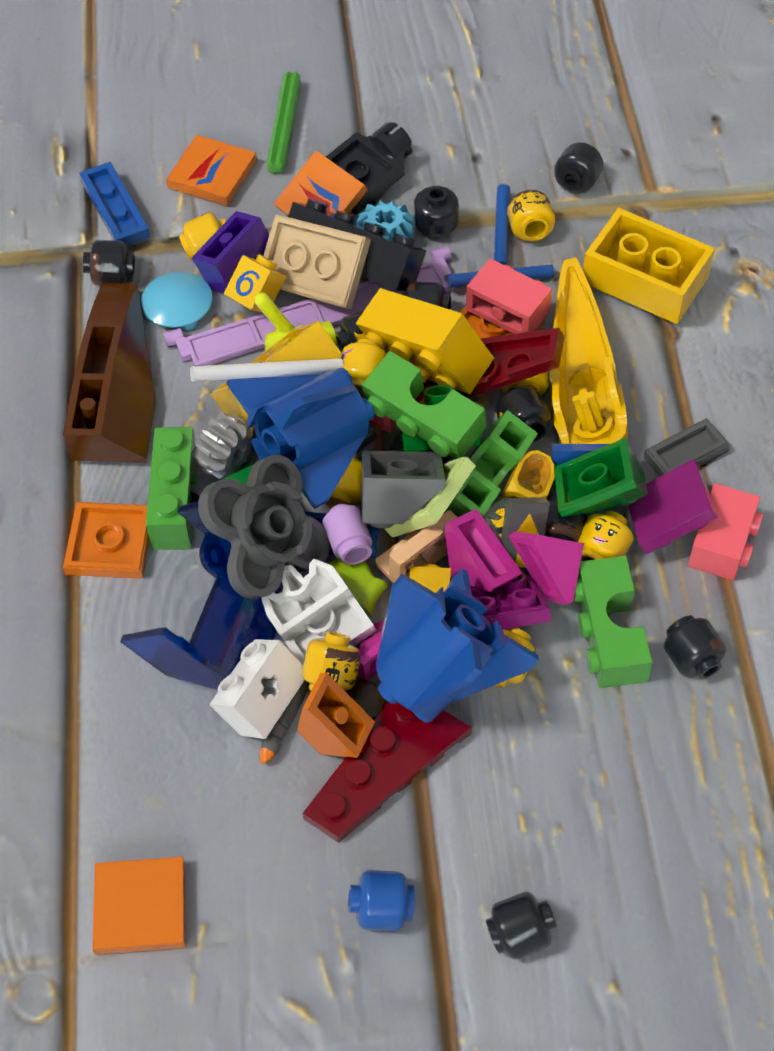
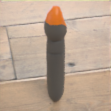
M304 680L266 739H263L260 750V762L262 764L269 762L279 752L281 741L289 730L306 696V680Z

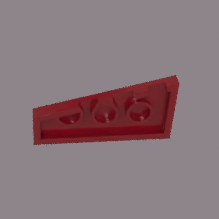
M560 328L482 338V342L494 357L493 361L471 394L456 389L455 391L467 398H471L560 367L565 336ZM428 379L426 382H423L424 389L415 401L420 403V400L424 397L423 391L428 387L438 385L436 382Z
M388 702L375 718V723L358 758L345 757L302 813L303 820L339 843L381 808V804L396 792L400 793L412 783V779L429 765L432 767L442 759L444 753L457 742L461 743L470 736L471 727L445 710L436 716L432 722L425 723L414 712L399 702L397 704Z

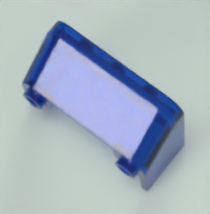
M198 502L180 506L177 513L205 535L200 546L199 557L204 569L216 579L190 641L188 642L183 637L175 635L166 627L125 634L120 642L168 677L218 690L222 680L232 673L241 660V653L244 648L252 643L254 639L273 640L277 630L266 615L261 598H244L231 586L227 574L231 543L213 534L205 527L199 515ZM282 581L278 589L274 592L276 594L281 593L283 590Z

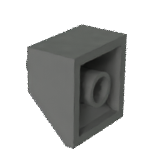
M362 450V523L370 524L376 528H389L393 524H403L445 488L442 458L436 452Z

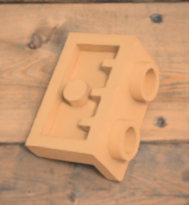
M448 510L442 515L437 524L412 531L376 558V567L394 583L402 573L410 577V566L435 564L448 554L444 526L447 522L458 517L451 510Z

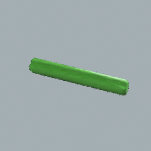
M288 71L283 75L267 157V169L270 173L277 172L281 174L285 171L301 85L300 74L297 72L291 73Z

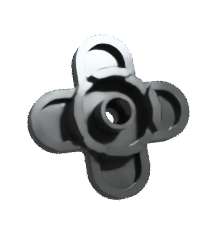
M271 455L257 461L249 472L246 485L233 479H222L205 487L199 497L198 510L205 527L213 534L231 543L227 563L228 579L233 589L247 599H258L274 593L281 583L286 565L291 564L298 572L309 571V563L313 559L325 562L329 554V539L324 527L319 521L306 515L303 506L299 502L300 499H303L301 496L302 478L300 472L290 459L282 455Z

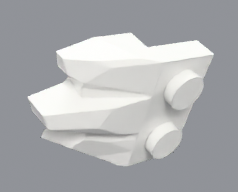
M316 559L309 563V574L305 577L291 564L286 565L281 580L283 584L282 592L279 594L272 593L261 598L266 615L293 655L302 664H304L309 642L315 638H325L326 631L350 636L349 644L356 646L377 631L335 568Z

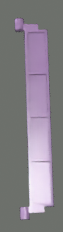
M448 246L430 251L432 261L422 264L416 282H438L444 286L445 292L449 290L446 280L448 274L452 273L446 261L451 260L452 257ZM370 280L358 284L352 309L315 299H308L279 308V310L293 326L306 325L315 321L320 323L330 321L332 326L335 327L340 325L343 317L365 310L380 288L398 294H405L406 291H396ZM263 313L185 338L181 328L165 332L163 337L167 347L176 344L183 362L192 360L194 366H205L264 349L266 334L277 329Z

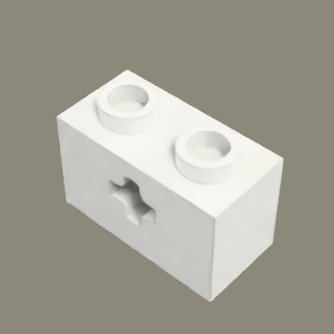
M254 639L242 651L241 660L232 673L219 684L218 693L209 705L240 736L266 739L305 680L302 677L303 664L280 640Z

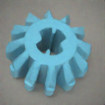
M379 199L377 206L367 204L365 212L359 213L357 223L363 226L368 221L385 227V234L393 238L396 233L415 238V220L413 214H410L407 210L406 205L397 206L394 200L389 204H384Z

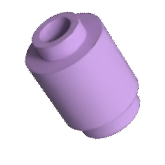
M339 504L332 507L323 519V526L334 555L341 559V562L345 565H356L365 561L372 553V538L366 524L362 523L360 509L348 504Z

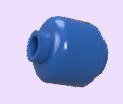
M366 870L362 873L358 885H350L348 912L356 913L357 922L362 929L395 932L404 926L405 921H412L415 906V888L413 884H408L403 873Z

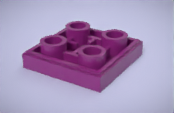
M695 459L647 483L648 495L639 498L634 503L628 504L639 545L646 554L658 548L666 547L673 540L695 529L703 528L710 521L718 518L702 471Z
M523 573L519 578L492 592L471 586L472 596L482 602L488 609L483 615L491 625L497 620L502 629L507 630L551 621L550 608L529 574L525 575Z

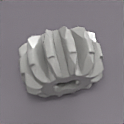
M221 412L215 419L211 418L207 427L201 429V435L195 441L197 447L193 451L192 457L196 459V465L201 467V470L208 475L215 476L218 479L226 478L233 473L239 472L241 465L247 462L248 455L253 451L251 440L256 438V435L253 433V427L248 429L247 421L230 413L225 414Z

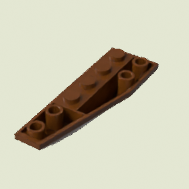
M102 283L94 300L81 342L63 437L71 461L147 463L156 400L137 283Z

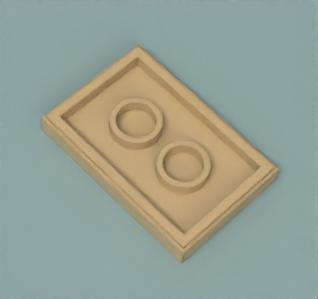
M275 214L264 256L276 262L278 265L275 270L287 276L280 290L352 309L371 239Z

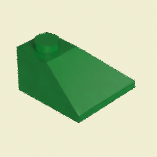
M627 438L554 467L558 511L562 517L613 509L623 504L634 503L639 498L648 495L644 472Z

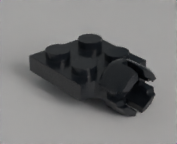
M395 122L385 123L367 137L356 132L326 156V158L363 183L368 189L351 212L355 215L366 208L367 204L372 203L405 175L404 166L400 163L412 154V141L402 127L393 134H390L398 126Z

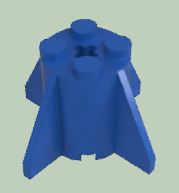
M338 368L334 371L328 370L320 375L227 380L226 384L248 414V429L253 426L255 428L257 437L252 439L251 442L259 457L258 461L271 455L287 457L296 465L300 472L302 493L311 506L316 509L327 503L369 430V421L374 419L375 416L371 403L361 397L353 385L349 372L344 368Z
M461 568L452 578L446 590L443 591L442 587L436 593L402 573L391 588L376 661V670L381 680L378 691L388 702L392 704L399 702L414 712L421 721L430 723L450 703L528 672L539 661V656L504 635L502 626L497 620L491 625L483 614L488 609L482 602L472 596L469 571Z

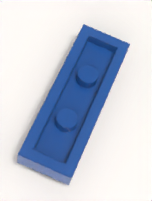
M111 161L79 173L86 192L113 240L124 241L129 246L151 238L147 224Z

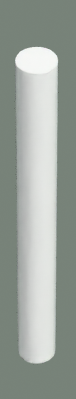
M340 358L191 366L190 377L192 382L320 375L328 370L334 371L338 368H343L344 364Z

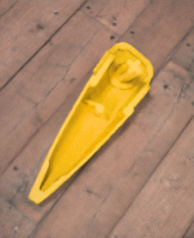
M576 257L563 261L560 272L553 328H560L565 336L560 367L550 371L554 426L562 444H611L624 438L628 440L627 412L622 386L618 384L615 362L600 311L579 261Z

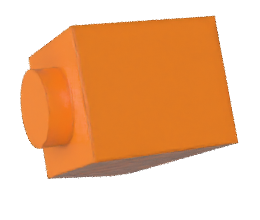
M320 673L302 708L297 732L321 755L358 758L375 721L328 673Z

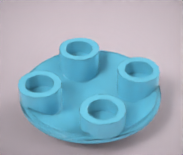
M172 272L159 276L145 288L142 294L141 305L145 319L150 323L163 327L181 328V331L186 332L192 331L198 326V321L209 311L212 304V291L204 279L192 273Z

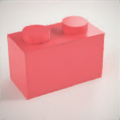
M490 258L466 286V310L513 334L536 331L550 313L552 288L539 280H534L515 271L512 267L503 265Z
M714 483L710 496L718 518L710 521L703 528L698 529L687 567L734 581L738 566L747 568L754 545L746 543L748 535L757 536L763 514L756 512L760 496Z

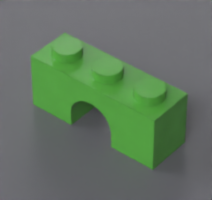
M391 351L386 354L362 383L364 397L371 403L375 415L379 417L387 416L395 421L399 429L411 437L417 435L428 442L429 447L440 456L446 457L449 455L454 459L463 457L487 427L485 409L453 389L442 402L435 405H422L415 401L424 389L421 369Z
M507 410L487 429L481 438V445L476 446L468 457L476 466L444 513L451 510L457 517H460L477 509L481 516L484 517L501 491L498 485L506 474L520 462L538 433Z
M193 427L154 428L146 527L153 550L192 549L194 514L191 502V485H195L197 482L198 468L196 459L192 457L193 451L197 447L195 445L196 439Z
M627 556L580 562L573 602H580L582 613L578 614L579 631L582 638L588 637L590 649L586 650L587 667L590 674L596 673L599 688L648 682L653 664L644 626L624 628L613 623L608 617L617 612L631 611L635 589Z

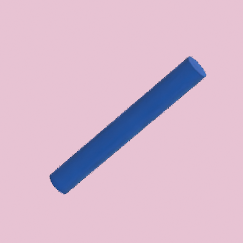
M507 184L498 185L496 193L494 260L503 265H508L509 218L507 208L510 202V186Z
M552 264L513 268L515 271L534 280L554 278ZM478 272L448 274L449 289L466 287Z

